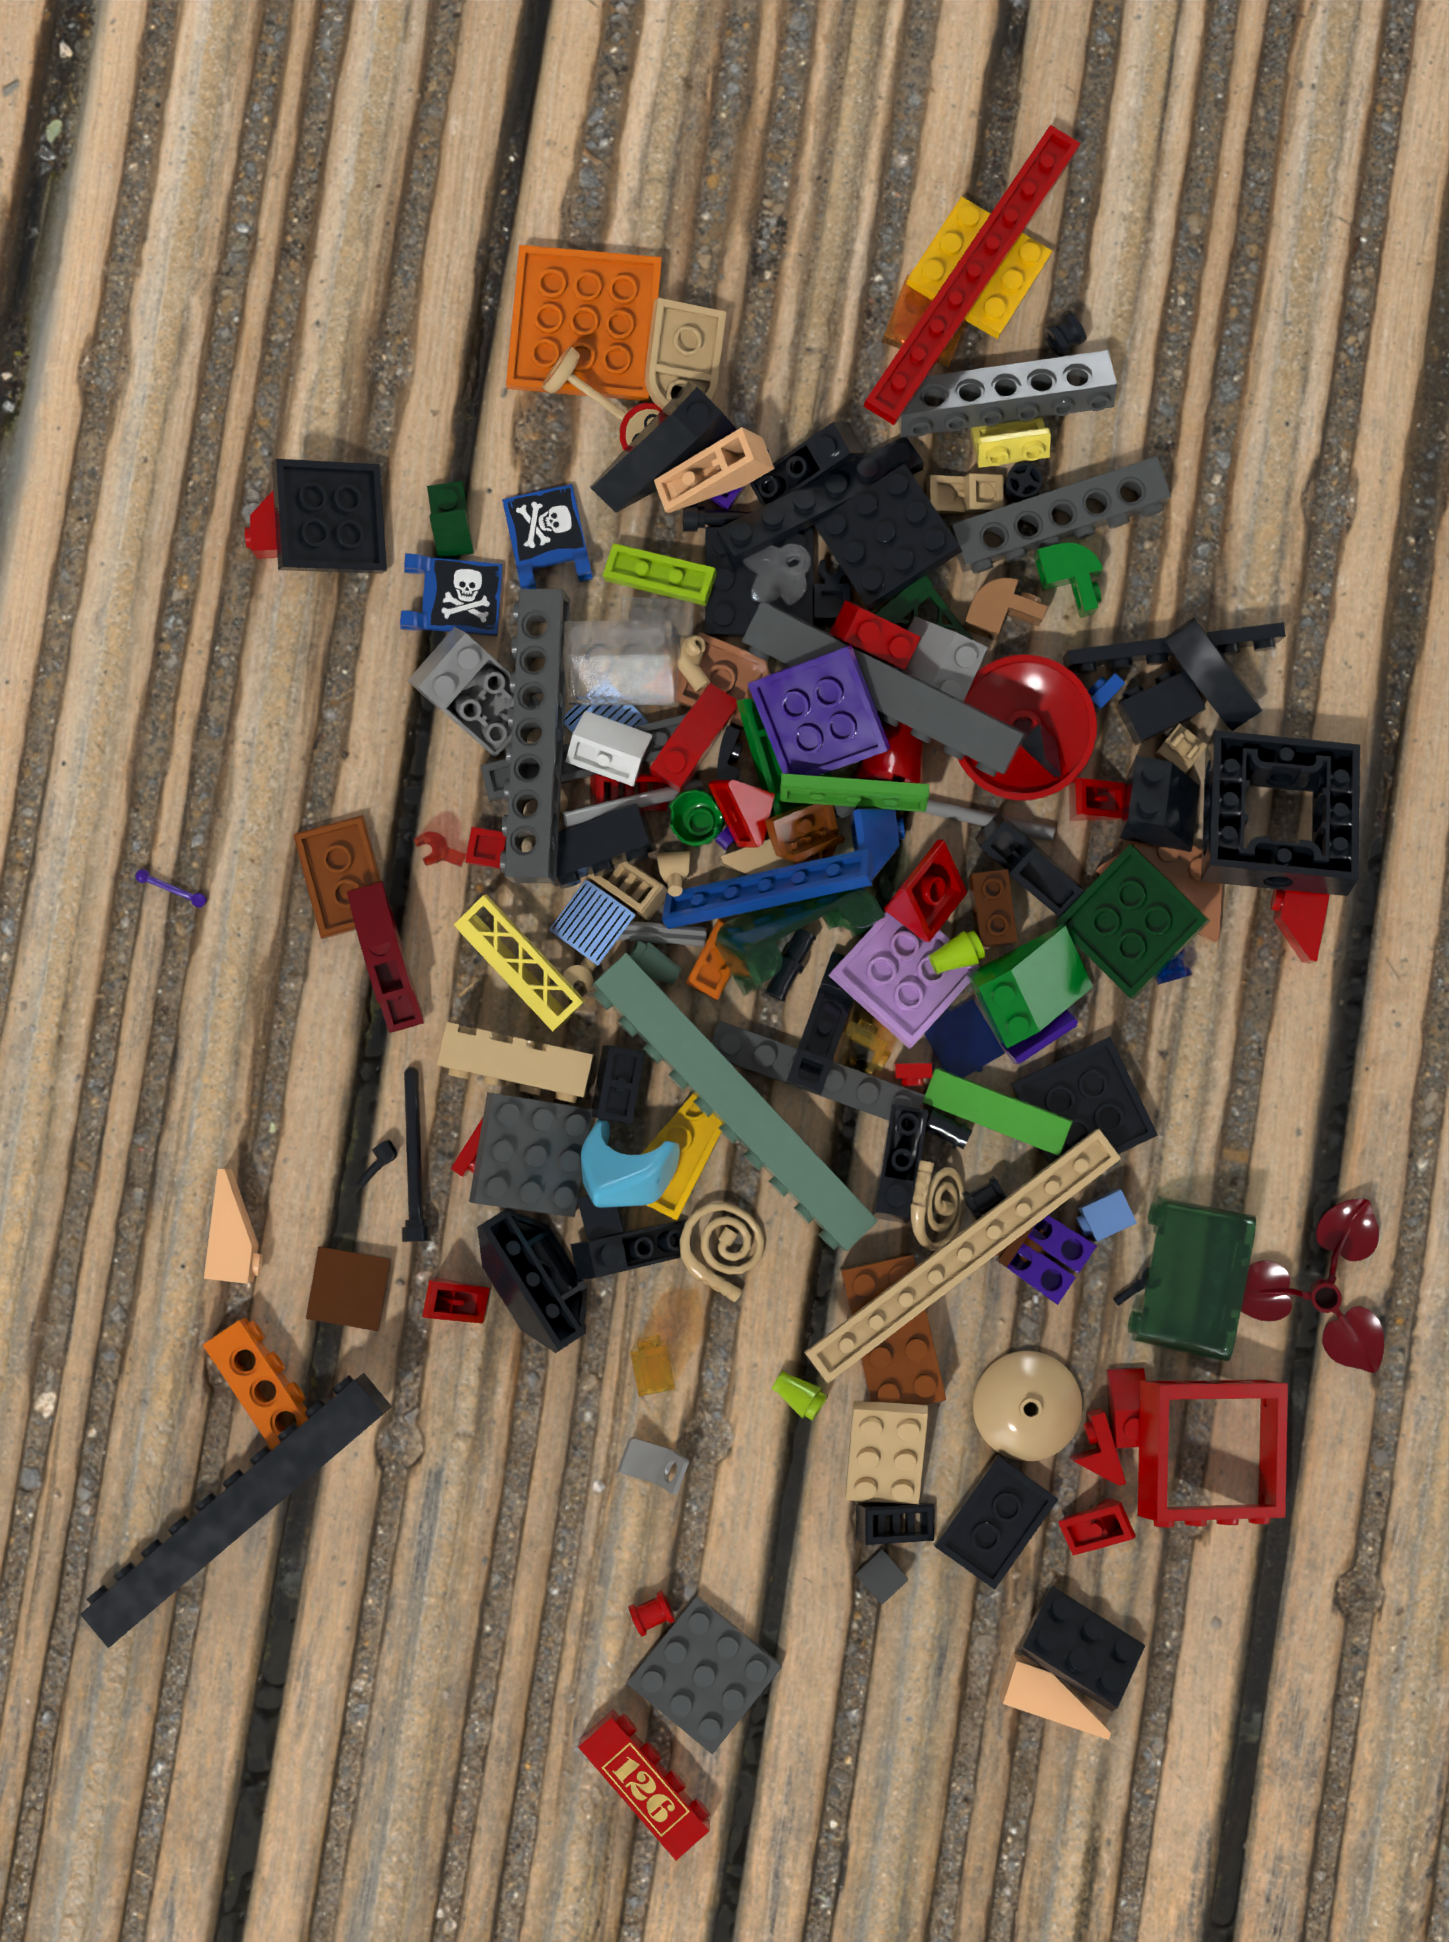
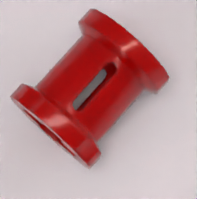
M662 1590L657 1592L655 1598L638 1606L634 1604L628 1606L633 1623L641 1637L647 1635V1630L666 1621L669 1623L675 1622L671 1606Z

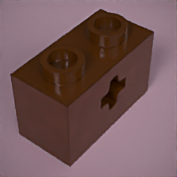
M1008 869L971 874L968 877L974 929L983 948L1015 944L1018 942Z

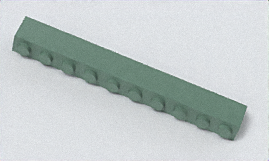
M627 953L623 954L592 984L596 989L592 994L594 998L606 1010L613 1007L621 1016L618 1023L632 1037L638 1034L647 1043L643 1049L657 1064L663 1060L672 1071L668 1076L681 1090L688 1087L697 1096L693 1102L707 1117L713 1113L723 1123L718 1128L723 1135L733 1144L738 1140L748 1150L744 1156L758 1171L764 1167L772 1176L769 1183L783 1197L789 1194L798 1203L794 1209L808 1224L814 1220L822 1229L819 1236L831 1249L835 1250L839 1247L844 1251H848L878 1222L875 1216Z

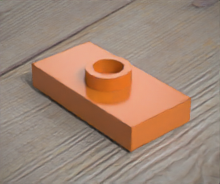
M718 919L685 985L717 1001L750 935Z

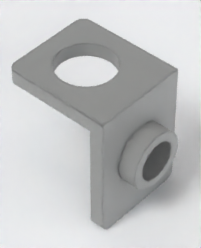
M631 1437L623 1453L618 1471L622 1474L656 1483L669 1493L676 1495L689 1460L671 1448ZM676 1462V1474L673 1480L670 1482L669 1471L672 1465Z

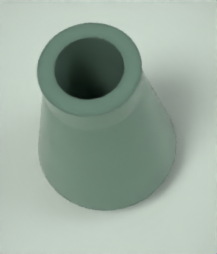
M638 940L629 954L632 960L649 978L665 982L671 986L675 983L682 966L674 963L649 941L645 944Z

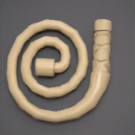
M920 1161L911 1204L912 1229L920 1245L929 1251H937L953 1239L959 1230L965 1205L961 1194L964 1192V1186L961 1176L954 1168L944 1167L935 1173L931 1179L934 1163ZM950 1176L954 1181L955 1187L951 1182L945 1181L939 1186L937 1185L942 1178ZM945 1190L949 1193L950 1202L941 1200ZM932 1199L935 1212L947 1216L943 1223L938 1224L933 1218ZM925 1220L929 1227L936 1232L947 1230L950 1225L951 1228L939 1242H932L927 1237L925 1231Z
M726 1202L710 1203L694 1211L686 1221L679 1240L681 1258L690 1274L697 1281H701L715 1291L720 1292L723 1296L736 1302L741 1295L742 1289L707 1269L692 1254L690 1247L692 1228L702 1216L710 1212L722 1210L736 1214L746 1220L752 1228L757 1242L755 1254L750 1261L740 1266H726L719 1263L709 1250V1238L712 1231L718 1226L730 1225L735 1227L743 1237V1247L736 1253L726 1250L727 1246L730 1247L738 1234L725 1227L718 1238L720 1241L718 1251L727 1260H739L744 1258L751 1249V1235L746 1225L737 1218L725 1216L714 1219L704 1228L701 1236L702 1254L706 1262L713 1269L725 1274H742L755 1267L763 1255L764 1237L761 1227L747 1211Z

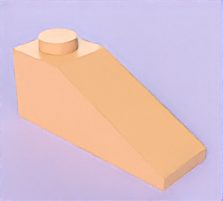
M741 427L656 478L654 483L665 512L671 513L746 486L773 470L774 466L763 438Z
M218 1168L204 1279L248 1284L254 1282L255 1276H260L263 1255L258 1254L259 1244L232 1169Z
M1012 1654L999 1694L1003 1704L1109 1740L1111 1732L1107 1725L1062 1679L1028 1657Z

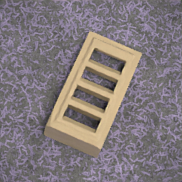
M628 861L620 863L608 880L603 878L605 875L594 876V873L587 875L647 921L653 917L665 901L666 893H668L663 884L636 865L628 864ZM629 871V876L625 879V881L618 889L616 887V884L619 882V880L622 878L625 872ZM640 879L642 881L640 886L631 897L628 896V893Z

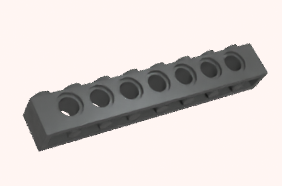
M520 589L519 601H515L513 608L514 620L518 623L517 636L512 638L511 646L513 658H516L515 672L510 674V691L514 694V706L508 710V726L512 729V743H508L506 746V761L510 765V779H506L504 782V797L508 801V815L503 816L502 833L507 838L506 851H502L500 855V869L502 873H505L504 877L513 883L556 884L570 598L563 589ZM547 623V629L542 635L533 636V630L536 625ZM538 658H545L544 667L537 672H532V663ZM542 693V703L534 708L529 707L531 697ZM534 729H541L540 739L535 743H527L528 734ZM538 764L540 766L538 775L533 779L527 780L525 778L526 770L531 765ZM531 800H537L538 807L535 813L524 816L523 809L526 803ZM529 836H535L536 844L534 848L528 852H522L521 846L524 839Z

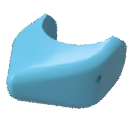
M598 1118L587 1136L581 1151L582 1180L594 1206L599 1208L642 1206L658 1200L665 1192L676 1172L680 1155L679 1144L665 1141L659 1148L650 1153L641 1155L621 1154L608 1146L610 1136L609 1122Z

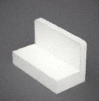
M585 711L572 734L565 762L634 787L652 735Z

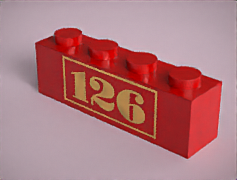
M612 1709L580 1738L578 1748L674 1860L677 1861L710 1831V1821L708 1819L710 1813L698 1798L692 1801L684 1792L686 1785L675 1771L671 1770L668 1773L659 1763L662 1758L655 1747L649 1742L643 1744L634 1734L637 1732V1728L630 1718L624 1713L619 1716Z

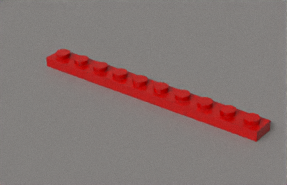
M1052 125L1048 127L866 398L863 407L892 425L896 424L1078 151L1080 142Z

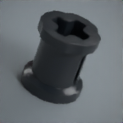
M994 1176L990 1177L989 1183L970 1193L968 1191L961 1193L975 1220H978L983 1214L1006 1198L1005 1193Z

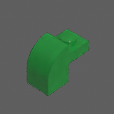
M1069 542L1037 549L1033 558L1042 591L1070 584L1079 618L1094 615L1099 608L1098 603L1102 601L1098 583L1091 581V578L1098 577L1103 570L1097 556L1085 546Z

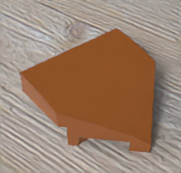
M805 803L765 820L776 856L794 865L832 857L837 845L845 840L844 836L838 835L839 829L833 805Z

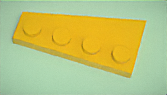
M694 1093L641 1153H650L659 1148L665 1141L679 1144V1162L672 1180L658 1200L647 1204V1206L676 1221L721 1134L718 1128L723 1124L713 1113L707 1117L695 1105L693 1101L697 1096Z

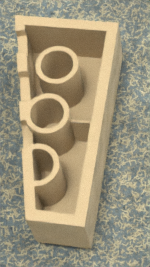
M446 1022L436 1065L449 1068L448 1075L469 1080L471 1073L485 1076L483 1083L505 1087L506 1081L520 1083L519 1091L540 1095L542 1089L556 1091L555 1099L576 1103L577 1096L586 1098L595 1055Z

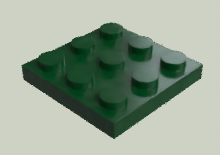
M1130 844L1055 924L1057 926L1064 924L1072 941L1130 999L1134 1000L1211 920L1134 845Z

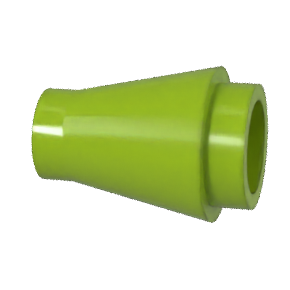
M962 931L941 948L929 954L928 958L934 972L938 975L945 971L979 964V960L985 957V951L975 931L969 933Z
M785 1371L781 1372L771 1388L802 1419L806 1416L812 1421L828 1398V1395L822 1392V1387L789 1375Z

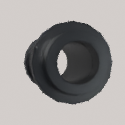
M933 1110L926 1124L925 1132H929L953 1144V1149H956V1147L964 1149L973 1130L967 1127L968 1123L964 1122L962 1125Z

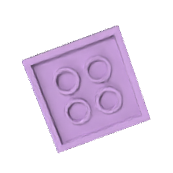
M886 912L828 976L910 1049L970 983L967 974L980 968L978 964L945 971L937 975L930 964L928 955L941 948L950 939L939 930L930 942H925Z

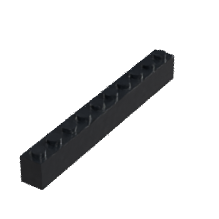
M365 1373L355 1380L350 1375L343 1379L332 1389L336 1396L327 1404L321 1398L305 1412L309 1418L300 1427L293 1422L277 1436L281 1443L272 1451L266 1445L250 1459L254 1466L245 1474L238 1469L222 1483L226 1488L225 1491L218 1497L211 1492L195 1506L199 1511L197 1515L191 1520L186 1515L168 1529L172 1535L163 1544L159 1539H156L141 1552V1555L145 1558L136 1567L132 1562H129L113 1576L117 1580L115 1585L109 1590L105 1585H102L86 1599L90 1606L80 1615L107 1648L111 1647L392 1408L391 1404Z

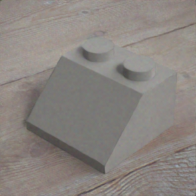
M913 616L907 630L920 636L921 639L906 669L903 671L964 701L988 647L957 632Z

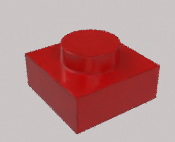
M471 827L465 863L500 869V855L502 851L506 850L507 837H504L500 831Z
M932 1063L893 1064V1079H902V1086H924V1079L932 1078Z

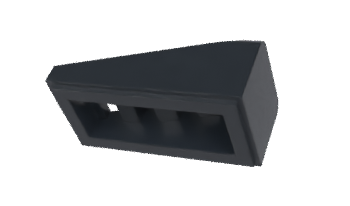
M856 1504V1539L864 1545L934 1541V1504ZM915 1513H920V1532H915ZM890 1514V1532H885V1515ZM900 1514H905V1532H901ZM873 1515H875V1532H873Z

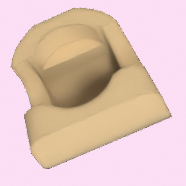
M691 851L656 853L660 876L668 884L669 895L674 897L681 895L683 891L682 883L689 876Z
M584 957L580 965L569 967L562 976L573 988L575 983H579L582 985L585 994L594 992L592 972L596 964L587 957ZM561 990L564 998L568 999L569 997Z

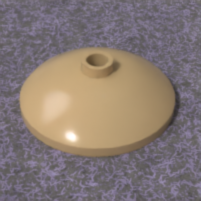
M1016 1351L996 1359L981 1374L973 1393V1417L981 1436L995 1451L1018 1461H1038L1055 1455L1072 1440L1078 1430L1082 1417V1396L1072 1373L1057 1359L1038 1351ZM1028 1402H1034L1037 1406V1410L1033 1415H1026L1024 1413V1406Z

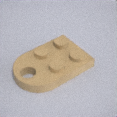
M663 298L654 300L645 368V384L649 396L658 407L663 409L672 400L671 390L674 386L683 388L688 381L697 386L710 400L712 399L718 382L726 311Z

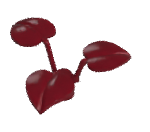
M1357 1198L1343 1201L1330 1208L1323 1214L1317 1225L1316 1239L1318 1244L1326 1250L1334 1251L1327 1279L1315 1281L1309 1291L1289 1288L1290 1275L1287 1270L1276 1262L1262 1260L1246 1267L1226 1290V1296L1242 1313L1254 1319L1267 1322L1281 1320L1290 1314L1292 1302L1289 1295L1299 1296L1305 1300L1310 1299L1318 1311L1323 1313L1333 1312L1338 1318L1330 1321L1323 1330L1322 1343L1328 1356L1343 1366L1376 1373L1379 1370L1384 1354V1334L1380 1321L1373 1312L1362 1306L1352 1307L1344 1315L1339 1309L1342 1295L1335 1284L1340 1254L1348 1261H1361L1368 1258L1375 1251L1379 1242V1227L1371 1202L1365 1198Z

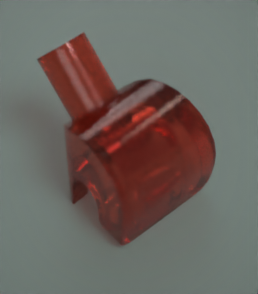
M425 832L414 839L417 847L425 844L432 847V853L423 858L426 866L446 861L462 868L466 854L449 848L447 838L440 832Z

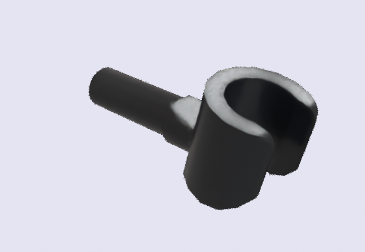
M391 1140L384 1141L372 1149L378 1160L372 1163L357 1181L362 1187L371 1180L378 1170H381L383 1166L397 1158L398 1152Z
M1154 1267L1142 1268L1136 1275V1281L1113 1298V1300L1119 1306L1143 1289L1159 1287L1163 1279L1158 1278L1151 1285L1148 1284L1145 1280L1146 1273L1154 1269Z

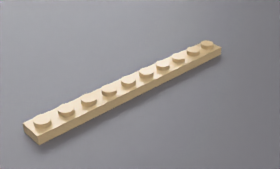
M1095 1129L804 1352L825 1382L830 1383L1121 1159L1100 1129Z

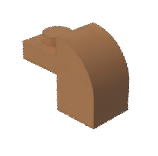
M1012 578L995 579L985 584L976 593L962 626L967 631L995 641L1006 615L1039 627L1048 606L1041 604V599L1035 595L1024 592L1020 596L1014 594L1019 580Z

